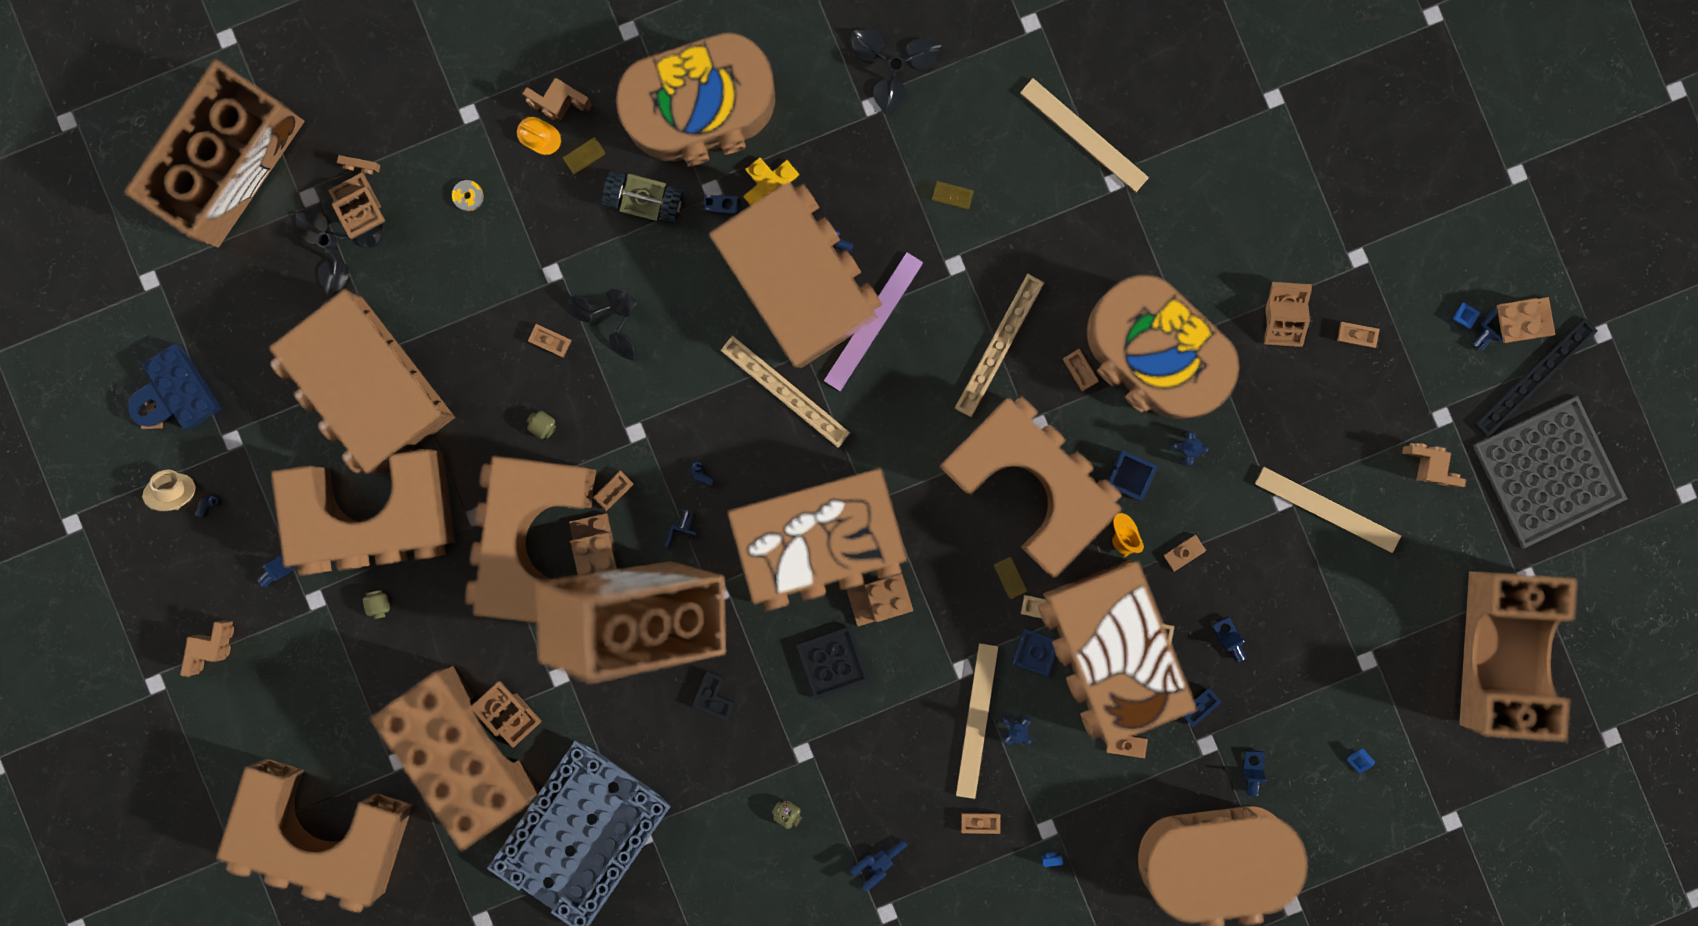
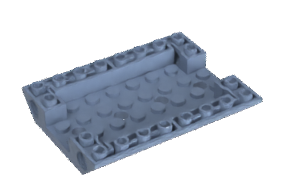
M575 740L487 869L517 890L522 888L553 909L552 914L568 925L589 926L660 823L670 805L657 792L594 749ZM616 782L619 785V790L611 792L608 787L609 783ZM595 814L597 822L590 824L587 821V815ZM566 846H573L576 850L575 854L572 856L567 855L565 852ZM544 878H552L554 885L546 887L543 883Z

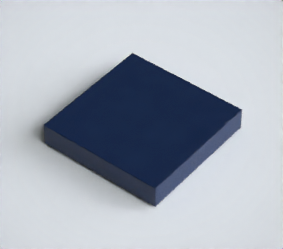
M1024 628L1012 665L1049 677L1056 656L1052 641L1057 639Z

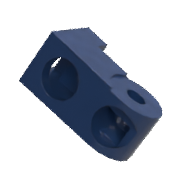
M704 195L703 211L738 216L741 199L738 196Z

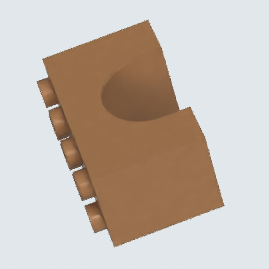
M1020 397L1013 402L1008 398L939 467L965 493H971L990 473L1004 466L1021 467L1033 473L1040 480L1046 491L1048 509L1040 528L1021 548L1047 574L1055 577L1121 510L1115 503L1121 497V494L1105 479L1103 481L1099 480L1097 483L1093 482L1087 476L1093 469L1091 464L1078 452L1072 453L1068 457L1059 448L1065 442V439L1049 424L1040 429L1031 420L1037 412L1025 399Z
M427 450L390 456L393 477L391 499L381 514L365 523L350 518L338 506L333 494L330 468L306 467L272 472L285 566L297 565L298 574L305 575L332 571L330 560H336L338 570L369 566V555L375 554L376 564L408 560L407 549H414L415 559L446 555L445 544L456 542L443 452Z
M493 457L492 465H483L481 487L489 488L488 502L485 504L479 503L476 513V526L484 527L483 541L474 542L471 552V565L479 566V573L476 581H469L466 592V604L474 605L473 614L538 622L536 583L554 580L541 574L531 563L526 550L528 529L537 515L552 506L592 508L596 470Z
M1469 571L1459 725L1485 735L1566 740L1568 700L1558 697L1554 690L1550 660L1552 641L1557 625L1562 619L1573 620L1576 580Z
M451 666L432 675L376 714L371 720L462 850L527 805L540 790L519 760L515 763L510 762L491 742L471 708L470 700L475 696L454 666Z
M268 758L246 767L217 858L228 862V871L248 876L252 869L266 874L264 882L282 888L287 887L290 881L302 885L301 893L314 899L322 900L325 899L326 893L341 898L339 902L341 907L352 911H362L364 905H371L385 893L413 804L375 793L359 803L351 831L345 840L337 842L324 841L309 834L300 824L295 812V796L303 773L302 769Z

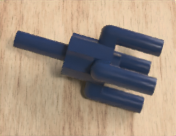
M1194 431L1185 433L1187 440L1182 444L1176 443L1170 446L1171 451H1181L1186 456L1183 460V465L1185 466L1193 465L1194 457L1208 452V447L1202 445L1201 441L1196 439Z
M1023 716L1021 722L1013 723L1009 717H1003L1002 722L1008 728V736L1003 737L1005 745L1010 746L1014 741L1015 743L1023 742L1026 745H1030L1032 741L1028 736L1027 727L1031 724V720L1027 716Z
M902 840L886 854L883 850H880L874 856L868 855L851 868L849 872L855 877L863 869L867 868L873 877L861 886L867 892L885 877V871L894 865L891 859L908 845Z

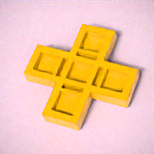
M759 158L745 170L757 185L745 194L743 198L750 206H753L786 183L792 182L799 176V173L788 160L772 172L765 162Z

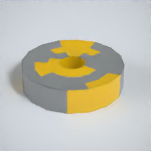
M471 180L460 181L452 191L453 202L463 211L476 210L483 202L484 195L481 187ZM468 192L471 193V197L469 199H465V194Z

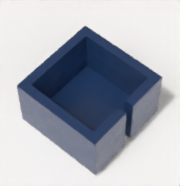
M1122 450L1119 452L1113 465L1116 470H1111L1107 482L1118 492L1137 501H1143L1158 466Z

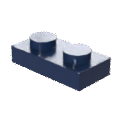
M1208 687L1193 700L1196 710L1182 716L1194 727L1222 702Z

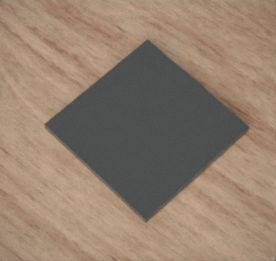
M1574 396L1473 444L1474 450L1522 549L1627 500L1578 396Z

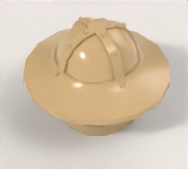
M171 469L162 470L152 476L143 491L142 497L145 504L151 509L158 511L179 510L181 506L189 502L193 497L196 487L193 479L187 475L177 473Z

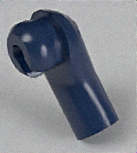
M835 230V232L837 233V235H838V237H839L840 231ZM841 238L840 241L834 244L837 248L847 250V252H851L853 248V243Z
M694 462L691 466L694 480L711 487L714 478L705 475L701 462Z
M209 494L199 500L195 515L204 518L207 508L216 506L219 503L218 496Z

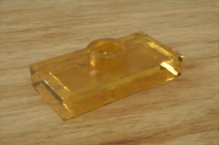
M594 137L563 157L572 173L576 174L606 153Z
M937 181L932 201L969 210L974 191Z
M1011 557L993 565L1009 599L1027 592Z

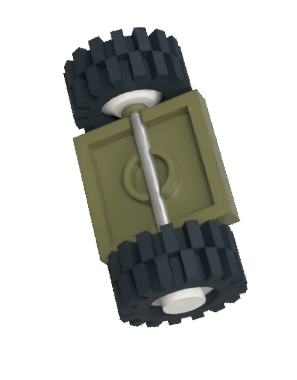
M610 171L603 190L602 205L618 208L621 203L620 212L655 221L658 220L660 213V220L676 223L684 191L668 186L665 192L666 183L630 173L626 181V175Z

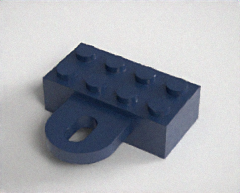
M175 343L142 364L152 382L135 392L128 404L131 418L141 426H157L175 415L182 428L191 430L222 410L182 345ZM150 400H154L156 408L147 415L142 416L139 412L140 407Z

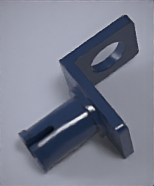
M1494 308L1479 324L1484 328V332L1473 345L1480 351H1483L1492 339L1503 342V339L1487 326L1498 313L1497 308Z
M684 510L680 526H671L665 545L666 549L669 550L674 532L693 538L697 537V533L690 530L696 515L695 513L690 512L689 515V511Z
M282 552L275 560L263 566L266 572L258 578V582L261 586L268 587L273 580L276 581L288 575L297 565L285 566Z
M1228 616L1214 623L1213 628L1221 644L1228 651H1231L1235 662L1244 660L1246 655L1241 645L1245 641L1237 633L1231 618ZM1229 624L1230 630L1227 633H1221V625Z
M1245 751L1243 772L1248 781L1246 793L1249 796H1258L1259 783L1266 782L1263 772L1264 751ZM1251 756H1258L1260 758L1256 765L1249 763Z

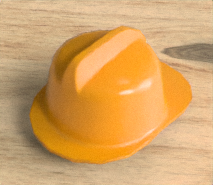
M528 117L522 120L518 126L517 137L526 147L543 155L552 154L560 147L561 136L558 130L545 121L536 117Z
M1116 514L1113 519L1115 529L1112 539L1113 546L1120 552L1122 557L1132 553H1140L1144 545L1134 521L1126 514Z

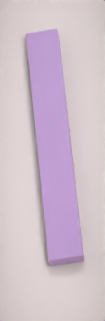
M909 253L905 254L878 296L882 305L874 311L879 318L852 336L824 381L839 391L842 390L923 262Z

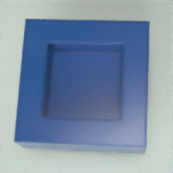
M1461 303L1452 320L1467 329H1471L1480 312L1465 303Z
M1363 748L1351 754L1347 759L1359 774L1375 764V761Z
M1048 852L1046 856H1041L1044 867L1063 865L1062 856L1057 854V852Z

